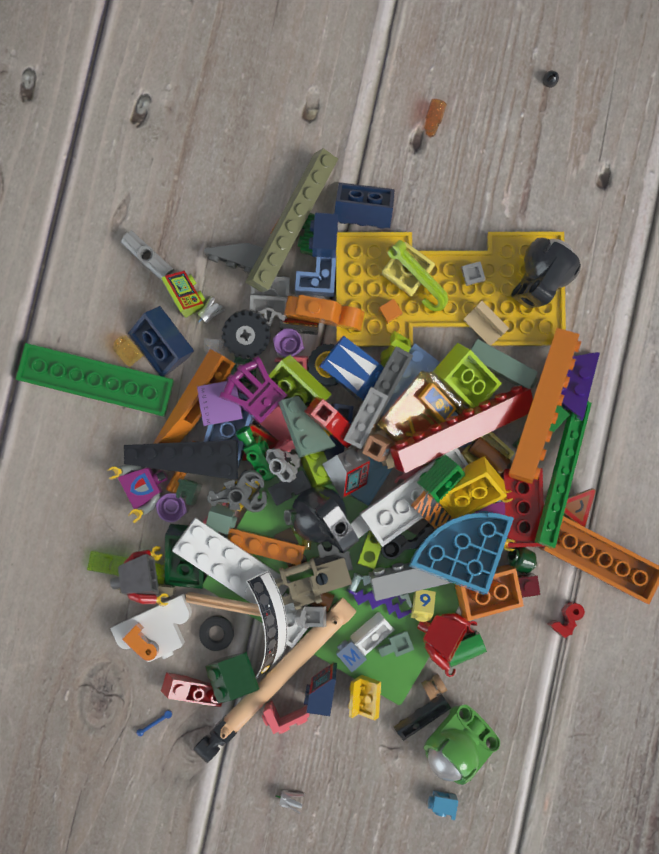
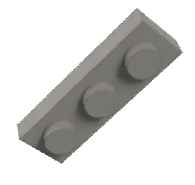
M372 387L370 388L344 441L362 449L388 398L387 395Z

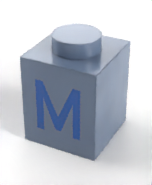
M345 639L337 646L336 655L351 672L367 660L366 655L354 644L352 639L349 641Z

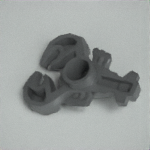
M252 469L245 470L241 473L237 484H235V480L225 482L224 486L226 489L218 493L210 490L207 496L208 502L211 503V506H216L217 502L229 503L230 510H240L239 503H241L250 512H260L267 503L265 490L262 491L260 499H258L259 491L253 495L251 500L248 498L252 493L250 486L258 488V484L255 483V481H258L262 488L264 487V480L259 472Z

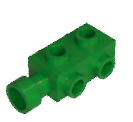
M244 426L236 432V436L245 445L243 450L255 471L261 474L263 480L269 481L275 476L270 471L266 460V451L269 449L266 441L262 440L260 435L253 437V432L249 426Z

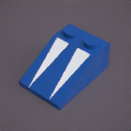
M345 336L341 337L319 366L361 402H364L370 388H374L384 369L380 363Z

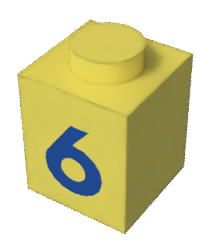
M428 590L415 591L411 618H416V620L421 622L431 621L434 614L436 592Z

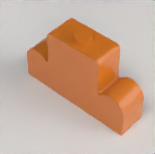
M299 295V297L288 296L284 315L288 318L361 331L365 314L361 309L342 306L336 301Z

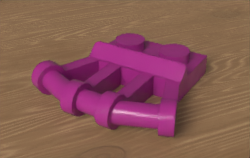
M257 356L253 358V361L239 365L237 371L233 375H229L225 389L220 393L219 397L242 406L260 424L287 394L268 376L260 357ZM257 367L264 383L261 384L249 371ZM242 376H245L257 388L253 394L239 381ZM234 386L248 398L247 401L231 395Z

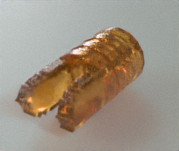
M431 99L425 118L424 128L429 138L434 137L447 106L446 102L439 99Z

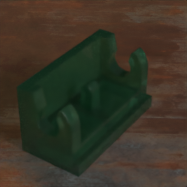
M179 478L176 498L179 499L180 496L182 498L187 496L185 504L195 505L203 484Z

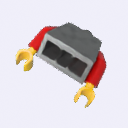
M155 546L152 551L142 550L133 552L124 561V564L118 567L119 577L111 578L110 584L112 589L121 588L122 594L127 595L130 600L140 604H156L157 602L162 607L168 605V603L161 602V597H169L167 594H161L159 597L155 595L159 594L155 560H160L163 554L156 555L154 552L160 551L161 548Z

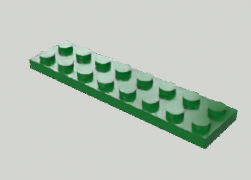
M25 343L16 376L18 381L163 417L166 415L174 380L28 343Z

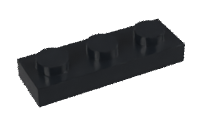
M441 694L425 706L415 710L407 718L400 720L394 726V729L404 741L451 709V706Z

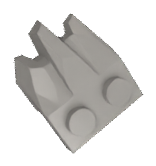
M276 276L270 289L264 292H260L251 286L250 310L252 309L256 313L264 314V318L266 317L267 323L270 326L275 315H278L280 320H285L284 311L290 292V277Z

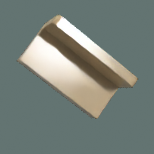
M483 301L464 318L468 326L490 346L509 329Z

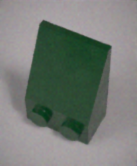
M170 523L165 534V585L203 589L205 572L172 551L189 525Z

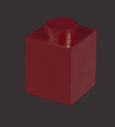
M526 574L518 576L522 598L541 595L538 575Z

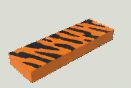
M425 491L411 504L435 529L453 520Z

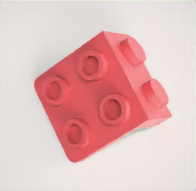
M278 405L260 424L278 440L274 449L290 452L292 449H295L281 408Z
M273 701L265 704L262 718L265 725L270 726L273 734L277 732L282 734L290 729L289 726L294 724L301 725L308 721L307 718L310 716V713H307V706L280 718Z

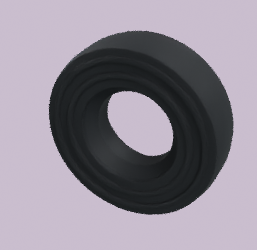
M223 616L207 618L199 629L201 643L211 651L224 650L231 644L234 637V628L231 622ZM213 626H220L224 631V636L219 641L210 638L209 631Z

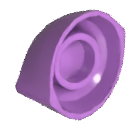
M283 329L273 338L276 352L283 357L295 356L302 350H305L300 334L293 329Z
M165 494L156 503L159 517L166 522H176L188 513L184 500L177 494Z

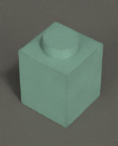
M216 504V506H212L209 510L206 525L217 532L228 534L231 528H235L237 517L234 515L236 510H230L227 506Z

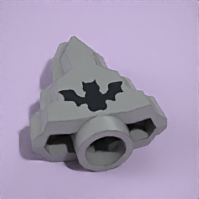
M268 449L266 451V460L270 471L277 475L282 482L287 481L290 483L296 478L297 469L300 467L301 457H298V454L293 455L280 449Z

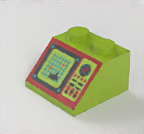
M184 270L162 277L165 286L185 318L203 309L205 306L203 302L206 299L201 291H196L194 285L197 283L191 274L187 275Z

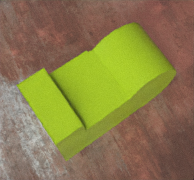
M394 331L390 336L391 345L388 349L381 352V365L383 367L386 366L396 346L409 352L411 349L410 339Z
M370 530L366 536L357 564L375 569L381 545Z

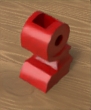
M575 602L567 603L561 609L565 619L564 624L556 620L547 623L565 639L569 635H573V630L577 626L575 621L582 619L585 613L583 606Z

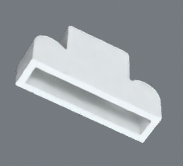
M183 593L164 602L168 603L164 607L160 605L155 606L111 627L110 629L118 646L122 649L130 648L122 639L139 622L144 627L141 632L149 640L155 641L159 645V653L153 660L161 656L163 659L172 656V651L181 648L185 643L177 624L185 623L192 613L189 603L185 600V594Z

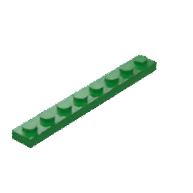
M589 401L587 402L583 421L579 420L577 415L571 410L568 411L570 415L566 419L535 539L536 543L548 548L556 547L592 405Z

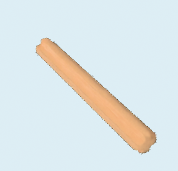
M194 592L186 594L185 600L187 603L261 617L258 604Z

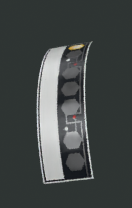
M269 570L246 581L258 604L265 633L264 659L256 678L270 671L282 659L287 644L288 627L286 611L278 586Z

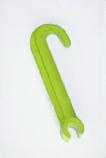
M399 240L388 251L389 257L398 259L438 300V304L435 305L426 298L423 299L422 303L432 311L444 309L448 304L446 291L406 251V244Z

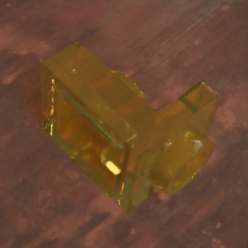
M127 335L124 337L120 336L114 341L113 350L128 367L144 356Z

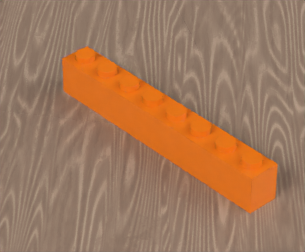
M556 328L509 472V477L530 484L533 483V479L538 480L541 468H538L540 460L544 461L547 452L543 448L545 442H550L553 431L549 430L551 424H556L559 414L555 411L557 405L561 406L564 395L561 392L563 387L567 388L570 377L567 374L569 370H573L576 359H573L574 352H579L582 341H578L580 335L578 333Z

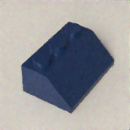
M339 182L334 214H338V222L341 224L351 223L359 226H375L380 229L390 228L395 189Z
M161 306L145 312L128 332L129 336L161 377H165L176 369L194 352V349Z

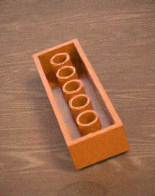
M564 516L556 547H539V549L646 604H650L659 586V565Z

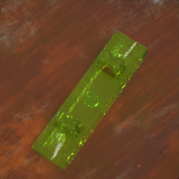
M91 551L87 570L119 576L118 567L124 564L128 557ZM113 560L112 567L109 569V564ZM155 562L158 584H164L165 564Z

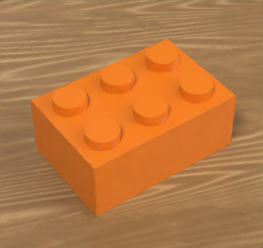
M508 564L496 568L488 594L483 595L455 584L461 616L468 621L524 606L516 568Z

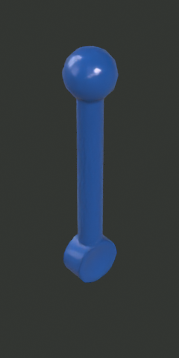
M167 710L163 716L145 728L138 729L137 735L143 736L144 732L165 718H171L172 711Z

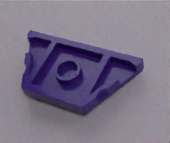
M599 352L573 356V359H576L573 370L568 371L567 376L570 377L567 388L563 387L561 392L564 395L561 406L566 410H571L582 421L600 355Z

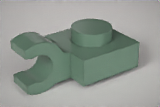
M406 630L389 637L390 644L378 647L381 657L392 652L398 657L414 650Z

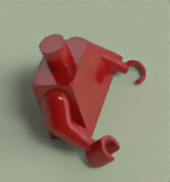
M457 613L436 615L432 623L420 621L417 629L426 633L423 640L431 660L442 670H445V674L448 677H452L456 673L454 668L451 674L448 673L450 669L449 662H451L465 633H474L475 631L471 630L470 625L477 626L476 621H468Z

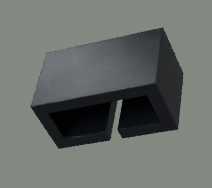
M303 470L295 474L296 478L290 483L281 481L268 488L276 506L293 498V492L295 495H298L311 487Z

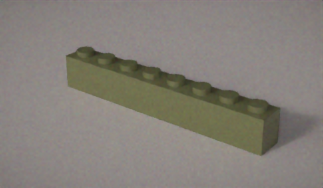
M324 148L315 152L245 281V283L260 292L270 289L338 161L337 157Z

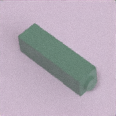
M477 339L470 349L492 373L516 386L520 385L528 389L530 387L534 388L538 381L536 377L537 371Z

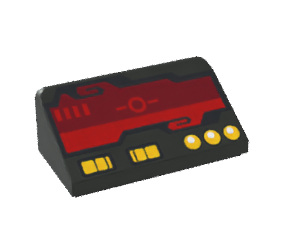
M285 318L284 321H280V331L283 329H293L300 334L318 335L319 323Z

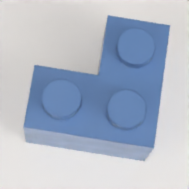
M317 257L316 272L296 271V295L334 297L336 258Z

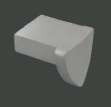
M308 604L301 606V609H298L295 614V621L301 628L326 627V607L308 606Z

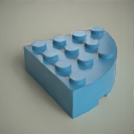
M475 513L453 519L437 528L422 542L414 553L409 566L480 594H488L514 518L497 513Z

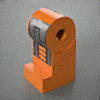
M138 622L122 640L142 659L146 661L153 660L159 653V645L155 641L149 640L141 632L144 627Z

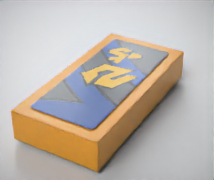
M429 383L418 396L441 422H445L446 418L450 417L456 410V407L433 383Z

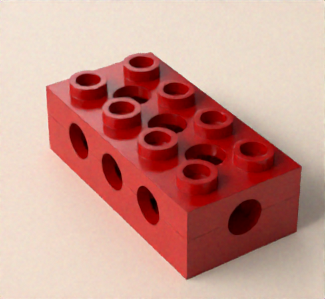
M543 468L540 470L538 480L533 479L532 484L509 477L510 469H505L500 476L504 480L505 489L512 491L506 493V498H513L512 501L505 502V515L514 518L507 539L515 540V542H509L508 547H545L535 542L544 508ZM520 483H523L525 485V490L523 493H520L518 491V485ZM521 502L526 506L522 513L518 509ZM521 522L526 524V529L523 532L519 530Z

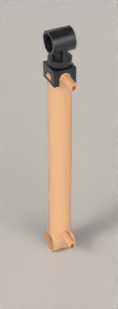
M343 597L338 600L326 614V627H313L258 683L260 689L247 694L210 731L211 737L209 738L205 735L193 750L206 763L212 760L220 750L218 745L224 746L257 711L357 611Z

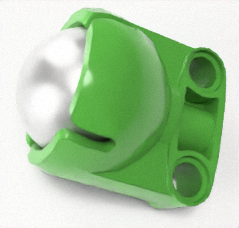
M458 705L451 708L449 715L426 740L423 748L426 751L430 768L436 776L445 781H454L457 784L464 785L472 780L491 754L499 749L500 739L470 706ZM460 710H462V712H463V718H462V719H461V717L459 716V711H460ZM487 739H488L489 742H490L489 748H488L487 745H486V740H487Z

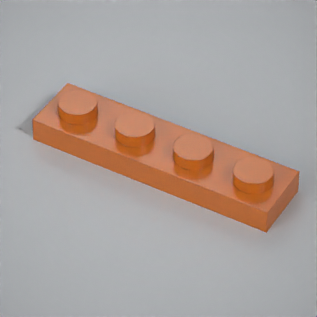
M235 528L230 529L227 537L228 540L248 553L295 565L302 563L305 545Z

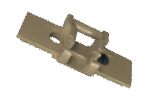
M311 558L310 561L285 569L283 567L279 568L281 577L274 579L278 589L281 585L289 587V594L281 597L284 605L294 603L295 610L301 609V606L316 602V604L321 603L320 594L352 584L344 558L318 566L315 565L314 559ZM309 569L313 570V576L290 583L287 581V576Z

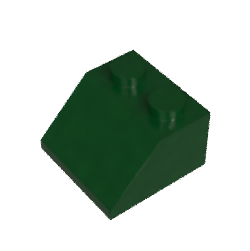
M247 652L222 657L205 666L218 703L232 701L260 689Z

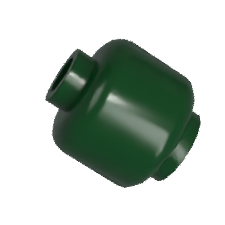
M526 547L513 548L515 550L509 551L507 556L508 563L516 568V571L527 574L536 568L537 557L532 550Z

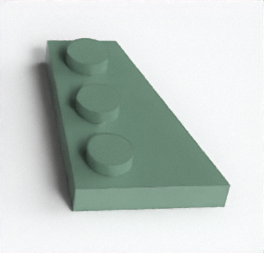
M299 396L279 402L298 457L336 446L324 429L304 413L307 407Z

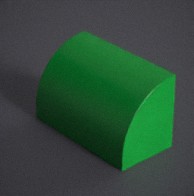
M478 631L463 637L451 662H449L451 668L487 652Z

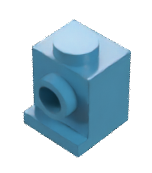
M433 790L432 797L429 796L428 809H432V812L441 817L450 815L451 820H455L459 800L456 794Z

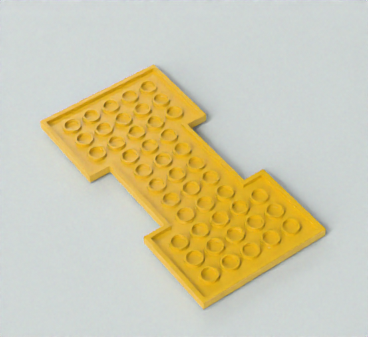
M337 232L336 302L342 306L361 309L365 314L361 331L336 327V341L338 343L341 337L345 336L358 347H389L391 345L390 336L396 331L410 339L411 346H413V328L469 327L464 318L483 301L509 328L491 346H551L556 328L566 330L565 287L556 290V294L550 303L534 308L524 307L511 297V293L526 273L524 258L529 245L537 238L564 241V232H488L487 251H419L435 263L429 274L448 295V304L440 311H432L422 303L423 299L426 298L431 303L438 304V300L422 284L413 296H410L382 275V270L391 260L388 251L399 240L412 246V232ZM481 262L486 280L466 286L461 267ZM404 266V268H405L404 271H405L406 273L410 272V271ZM395 299L403 314L387 324L379 311V307Z

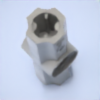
M132 230L123 236L121 243L162 282V277L172 274L174 269ZM151 252L150 259L143 260V255Z

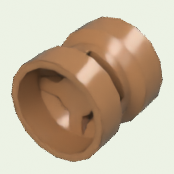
M438 673L431 680L421 682L430 700L434 699L438 693L448 691Z

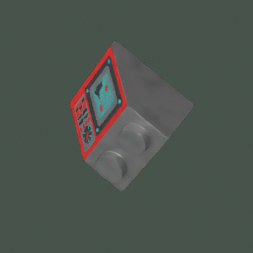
M355 446L322 464L340 498L367 485L370 460L367 455L362 453L363 447L360 449Z

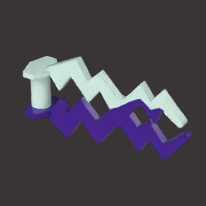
M354 573L351 581L352 584L349 585L346 591L353 594L358 605L369 600L373 610L382 604H386L388 614L390 615L395 611L398 619L412 613L410 609L401 612L398 603L392 604V599L398 597L400 605L406 600L411 608L412 604L408 593L376 601L372 590L366 594H363V589L355 592L361 579L365 586L370 583L369 575L362 576Z

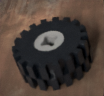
M243 309L232 314L225 321L222 327L223 334L221 335L222 339H224V346L229 349L228 352L230 354L234 353L235 357L238 358L240 356L242 359L249 357L252 359L262 354L271 338V327L268 325L266 317L263 318L260 312L256 313L252 309Z

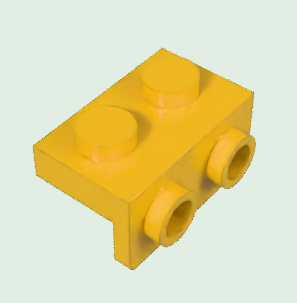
M360 675L352 680L349 686V717L354 718L359 714L375 721L379 718L381 681Z

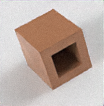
M380 434L370 435L362 453L378 462L387 460L390 454L389 447L393 446L394 442Z

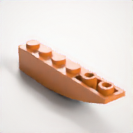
M210 349L153 444L180 443L202 416L197 387L224 382L235 363Z

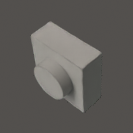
M481 262L461 267L466 286L486 280Z

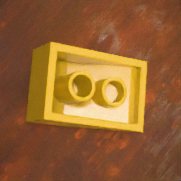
M482 457L462 469L465 477L457 485H454V488L439 503L453 519L472 514L507 497L504 480L488 460Z

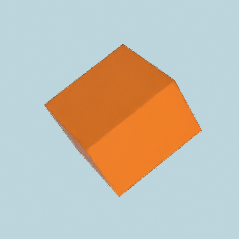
M395 299L379 307V311L387 324L403 314Z

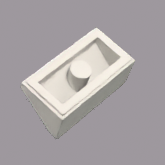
M378 612L353 633L350 638L366 655L392 633L394 628Z

